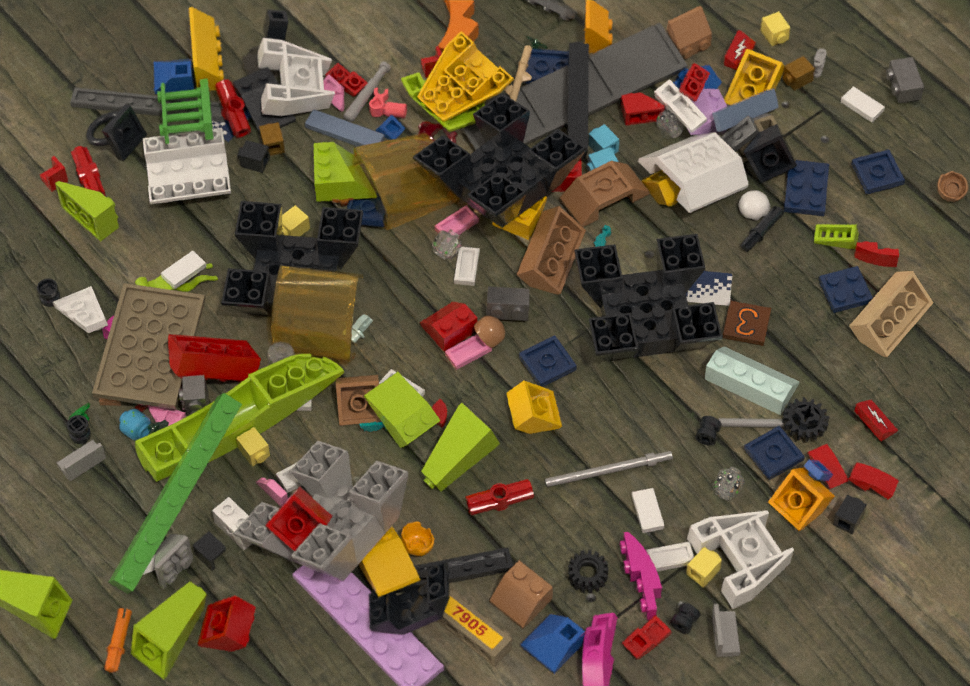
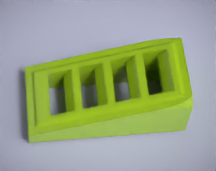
M816 224L815 244L845 249L856 248V243L858 242L857 225ZM822 232H826L825 237H822Z

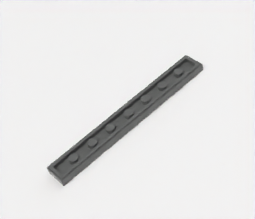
M74 88L70 102L71 107L105 111H120L127 104L131 105L135 114L162 116V103L158 102V96ZM175 99V100H167V103L196 101V100H191V99ZM210 101L212 122L225 123V118L221 115L223 108L221 102ZM199 108L168 111V114L197 112Z

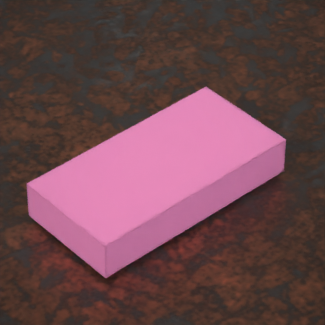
M466 205L436 224L435 230L438 234L440 233L441 237L444 235L445 241L449 242L477 224L479 217Z
M476 334L446 350L445 355L457 370L491 352L492 348L486 345Z

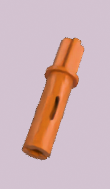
M124 608L118 609L111 643L107 647L108 655L105 670L110 673L118 671L121 656L125 653L123 647L132 611L126 609L125 618H123Z

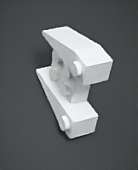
M263 38L258 50L259 68L268 67L272 70H280L281 85L266 84L261 97L262 114L284 116L313 111V109H328L335 91L324 90L323 76L327 73L332 59L283 40Z
M768 511L709 517L690 526L687 540L697 554L703 547H706L708 550L721 547L736 569L737 573L724 578L721 590L732 609L753 600L791 562L794 549L790 548L781 552L765 528L769 515Z

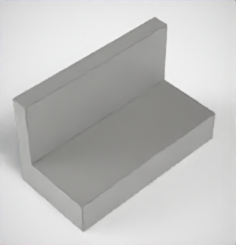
M92 440L57 462L58 468L69 481H72L106 459L101 443L96 444Z
M714 604L712 621L717 657L739 656L740 648L735 611L719 612L718 604Z

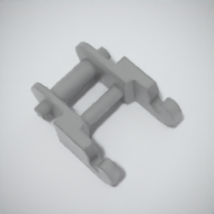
M819 49L815 55L813 66L815 68L814 78H819L823 71L827 54L825 49Z

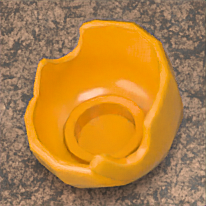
M420 522L408 523L403 527L401 533V541L407 553L421 557L433 549L435 538L430 528H423Z

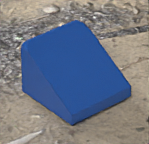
M390 115L375 131L384 134L385 138L393 142L406 128L393 115Z

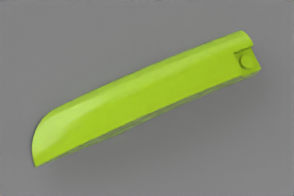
M297 354L249 374L247 379L225 393L242 405L209 462L238 447L236 438L251 428L255 427L259 434L292 414L344 374V370L337 363L326 357L321 359L312 357V354ZM214 401L184 419L135 441L136 452L144 470L149 471L156 482L173 473Z

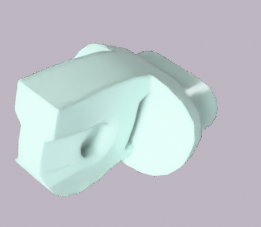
M363 314L354 325L347 324L348 328L343 332V335L355 344L360 337H365L363 332L373 320L368 315Z

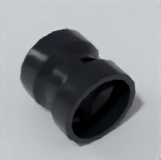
M48 278L38 283L37 291L41 303L44 306L53 307V302L61 299L56 281Z
M75 415L68 420L67 429L72 442L75 444L86 443L91 437L88 420L82 415Z
M703 416L700 421V428L695 435L696 440L704 445H714L718 437L717 433L722 426L721 421L712 416Z
M682 603L678 608V614L671 618L670 624L676 631L682 634H689L693 627L692 624L698 621L701 614L693 605Z

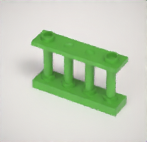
M200 79V87H197L196 90L166 92L165 83H161V91H157L158 102L162 103L163 124L159 125L160 136L165 137V144H169V134L191 131L205 132L206 140L214 139L208 79ZM198 97L196 101L167 103V100ZM199 108L197 112L168 114V111ZM200 119V123L168 126V122Z

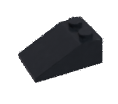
M268 67L233 81V87L237 96L244 101L245 106L243 110L259 135V126L279 122V126L282 128L296 122L294 114L284 116L262 114L261 97L266 84L279 85Z

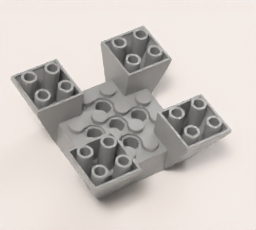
M317 441L290 472L313 496L312 498L333 516L328 525L319 524L298 549L293 551L265 526L280 508L261 502L235 530L234 535L285 559L344 581L398 520L409 474L406 470L376 461L353 486L347 450Z

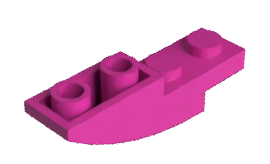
M624 532L623 541H620L621 554L626 555L624 571L625 574H629L630 582L636 581L638 593L642 592L643 599H640L641 612H645L647 620H651L657 613L655 599L661 598L662 586L659 575L644 547L629 532Z
M614 612L594 615L592 626L586 628L582 660L583 686H609L614 658L610 653L617 623V616Z

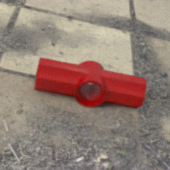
M229 79L217 82L214 87L223 107L221 115L228 120L234 136L242 138L250 134L251 128L243 111L244 101L237 96L232 82Z
M83 146L75 147L71 155L81 185L86 189L101 192L106 196L100 181L101 177L95 162L93 163L88 148Z
M528 479L508 485L498 483L493 485L490 490L466 496V503L471 515L493 509L503 511L511 504L534 498V493Z

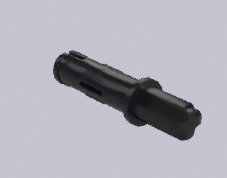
M774 206L760 223L749 231V236L740 245L745 252H749L757 242L763 241L764 235L784 215L783 209L779 206Z

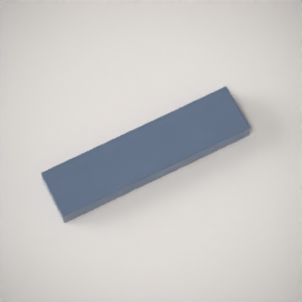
M768 89L712 112L717 132L734 127L747 116L755 118L779 108L775 89Z
M314 109L305 122V128L374 153L378 151L385 139L382 133Z

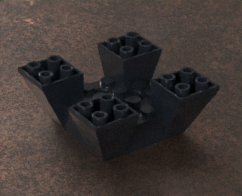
M501 93L473 113V117L485 141L484 145L470 154L442 135L414 155L413 160L448 191L503 228L561 185L585 153L586 147L557 129L530 148L523 143L530 110L504 93Z
M241 201L235 237L254 257L255 265L254 270L228 268L221 304L231 309L257 316L334 321L348 314L353 278L339 276L340 270L359 245L363 210L322 207L318 236L314 238L282 235V204Z
M698 234L656 239L657 270L622 275L616 244L574 249L581 286L599 306L602 317L589 318L596 356L613 361L695 350L722 340V332L714 302L688 305L686 297L688 290L706 268Z

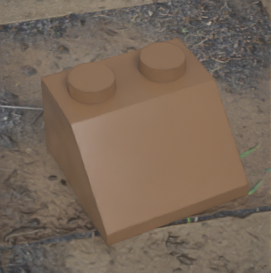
M701 6L668 21L667 34L683 59L690 58L692 55L704 51L711 46L712 32Z
M378 375L336 379L339 425L382 422L364 397L365 394L379 385Z
M518 561L504 575L489 603L524 629L553 599V587L521 561Z

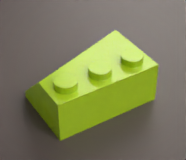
M334 142L314 143L316 202L332 201V199L377 198L355 155Z

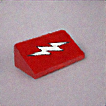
M738 30L725 55L724 66L737 70L746 49L753 50L756 42Z
M872 399L856 404L855 413L880 441L898 432V429Z

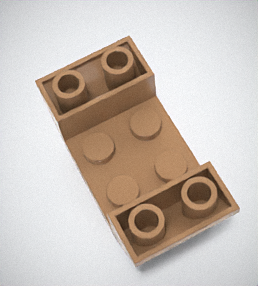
M610 161L577 177L560 197V201L574 220L584 227L598 220L600 209L626 196L633 203L649 195V191L628 164Z

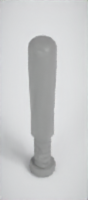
M381 62L377 73L369 80L344 113L346 121L353 122L374 89L379 85L382 77L391 70V66L387 62Z

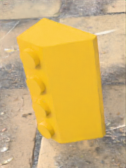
M190 7L189 16L197 87H200V79H208L209 91L215 90V84L224 79L223 70H219V67L223 66L222 55H218V52H222L221 42L217 40V37H220L219 25L215 26L213 17Z

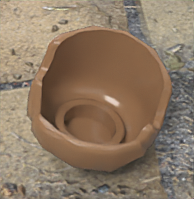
M953 171L942 174L937 183L938 194L947 202L959 201L967 194V180L962 174Z
M484 316L474 325L480 339L491 348H494L505 339L506 331L504 325L494 316Z

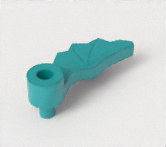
M604 225L602 233L596 237L595 247L606 245L605 239L612 233L610 226Z
M376 421L359 424L361 429L369 432L385 427L382 422Z

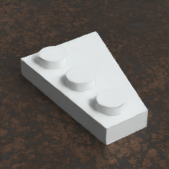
M91 286L53 302L58 311L87 333L98 331L108 326Z

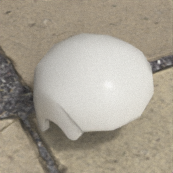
M761 191L745 193L738 204L740 213L744 217L756 221L762 216H766L771 209L767 196Z

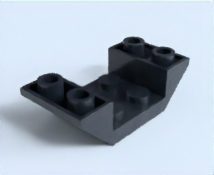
M444 561L427 568V583L400 595H396L394 591L378 597L375 591L370 593V630L404 635L442 619L450 599L448 563Z

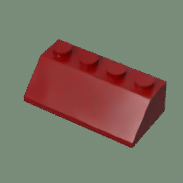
M168 335L170 367L176 376L180 378L204 375L205 380L213 378L219 381L236 380L242 382L248 378L249 374L259 369L261 358L247 340Z

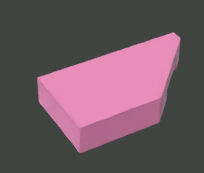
M328 74L323 80L324 90L335 91L331 103L343 112L344 87Z
M148 405V409L159 429L170 426L186 417V413L182 411Z
M262 477L256 482L280 507L287 501V492L274 480H266Z

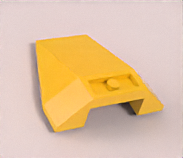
M461 31L446 45L417 97L436 116L445 122L501 93L514 79L501 66L498 68L477 49L475 43Z

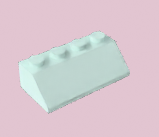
M725 346L716 350L706 365L705 380L779 415L782 414L800 383Z

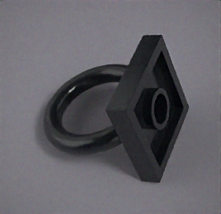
M127 104L120 111L101 115L89 125L86 131V139L91 145L97 147L110 145L118 160L124 161L147 135L133 108ZM111 120L102 130L105 138H95L94 133L96 129L103 123Z

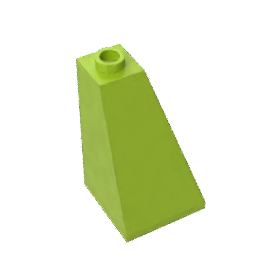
M463 403L457 407L421 471L426 477L424 482L431 489L436 487L440 492L500 444L492 430Z
M0 570V607L49 637L56 639L73 600L55 577Z
M188 582L134 625L131 655L163 680L167 678L205 608L206 593L203 589L192 582Z

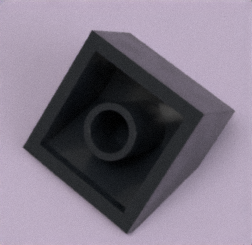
M778 124L759 132L744 150L761 183L797 166L794 154Z

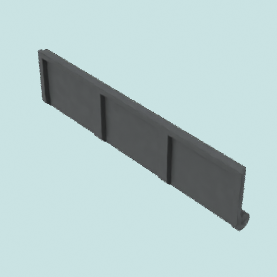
M660 23L589 55L588 116L620 101L621 95L637 93L681 72L688 66ZM567 66L520 88L516 102L530 110L524 144L528 145L557 129L566 127ZM476 123L459 129L461 132H465L475 150L485 144Z

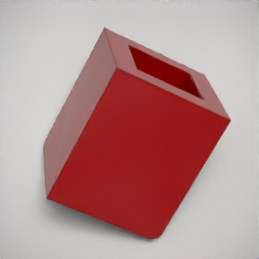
M435 46L436 56L421 59L425 78L429 77L442 54L440 46Z
M55 156L51 157L53 167L40 174L41 180L51 192L57 189L56 182H68L65 167Z

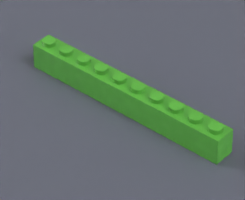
M225 393L216 398L108 583L127 594L133 592L242 405L240 402Z

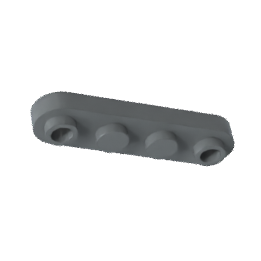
M527 0V2L534 5H543L545 11L559 13V17L567 21L575 19L577 14L575 9L556 0Z

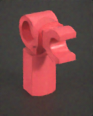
M375 88L373 91L374 97L369 102L370 114L373 117H381L385 114L388 117L393 115L395 118L405 119L407 105L387 102L386 104L385 102L389 97L388 89H385L383 94H379L378 88Z

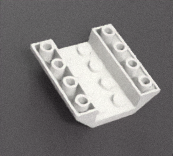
M222 128L213 129L214 139L206 140L205 132L201 131L169 135V144H165L164 136L143 138L150 204L231 193Z
M716 133L694 135L641 157L638 160L650 174L663 170L681 188L677 201L689 213L746 189L749 185L742 158Z

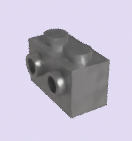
M913 57L891 60L889 69L886 70V77L888 81H891L892 94L896 96L898 103L921 100L924 86Z
M488 286L486 316H494L497 319L528 321L529 289Z
M204 375L183 377V388L179 389L180 401H182V410H186L187 416L209 404V393Z

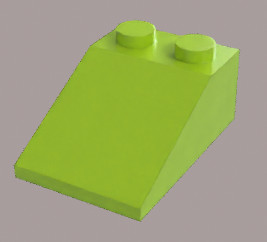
M60 181L55 183L61 207L100 242L119 228L118 215L114 208L115 203L110 197L106 198L101 192Z
M396 372L364 395L400 448L408 445L441 421L429 403L399 372Z

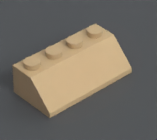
M913 271L895 272L849 327L859 342L881 356L888 357L929 309L933 301Z

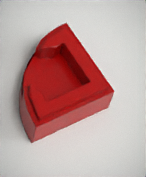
M439 399L431 408L441 420L437 425L442 428L447 420V408L445 403Z

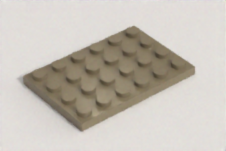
M123 283L92 391L93 397L177 409L179 389L183 386V378L176 376L170 367L168 335L196 336L206 300L205 295Z

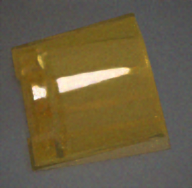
M426 133L354 147L353 165L357 166L362 163L365 165L386 211V230L459 202V198L448 191L413 160L414 155L434 142Z
M280 265L272 310V349L344 360L354 359L356 354L351 353L353 314L358 280L363 278V274Z

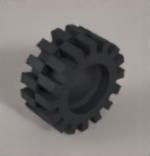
M584 550L580 551V556L576 553L574 559L571 558L570 565L568 566V580L570 579L571 586L574 585V589L577 591L581 588V593H585V590H588V593L592 594L593 589L596 592L600 591V587L603 588L608 580V563L605 561V557L603 555L599 557V552L596 551L593 555L592 550H588V554H585ZM584 566H591L596 569L597 573L594 577L587 578L583 577L579 571Z

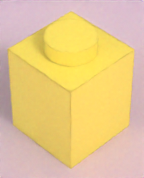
M777 12L762 18L761 32L770 45L774 46L789 40L790 26L781 13Z
M293 206L282 215V235L301 236L310 229L309 217L297 206Z
M255 427L236 438L239 451L252 467L257 463L264 462L270 456L267 442Z
M703 547L688 563L686 575L704 588L720 571L722 559L715 551Z

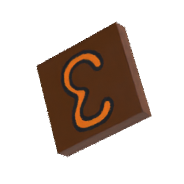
M730 300L723 338L764 346L771 308Z

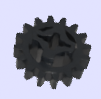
M803 397L802 402H800L796 398L793 404L789 402L787 408L784 409L782 423L785 424L784 430H791L789 436L797 435L798 441L801 437H804L806 442L809 441L810 437L816 441L818 435L823 437L824 432L827 431L830 418L826 415L827 409L821 410L822 404L818 403L815 405L814 399L807 402L806 398Z

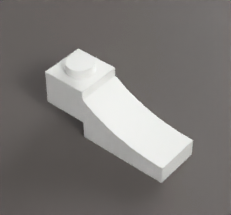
M668 80L654 91L655 98L664 105L667 111H671L691 133L707 122L704 114L687 96L679 92V89L671 80Z

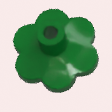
M88 402L69 416V419L75 415H82L89 420L90 418L86 411L91 404Z

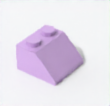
M703 89L697 101H691L704 114L707 122L693 133L690 131L689 133L690 135L705 133L724 134L726 130L717 132L712 112L727 107L719 89Z

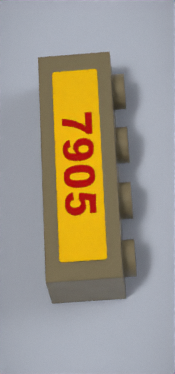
M449 589L450 599L442 619L437 620V622L495 667L511 651V635L505 629H499L490 617L480 614L472 603H466L462 600L461 596L454 589Z

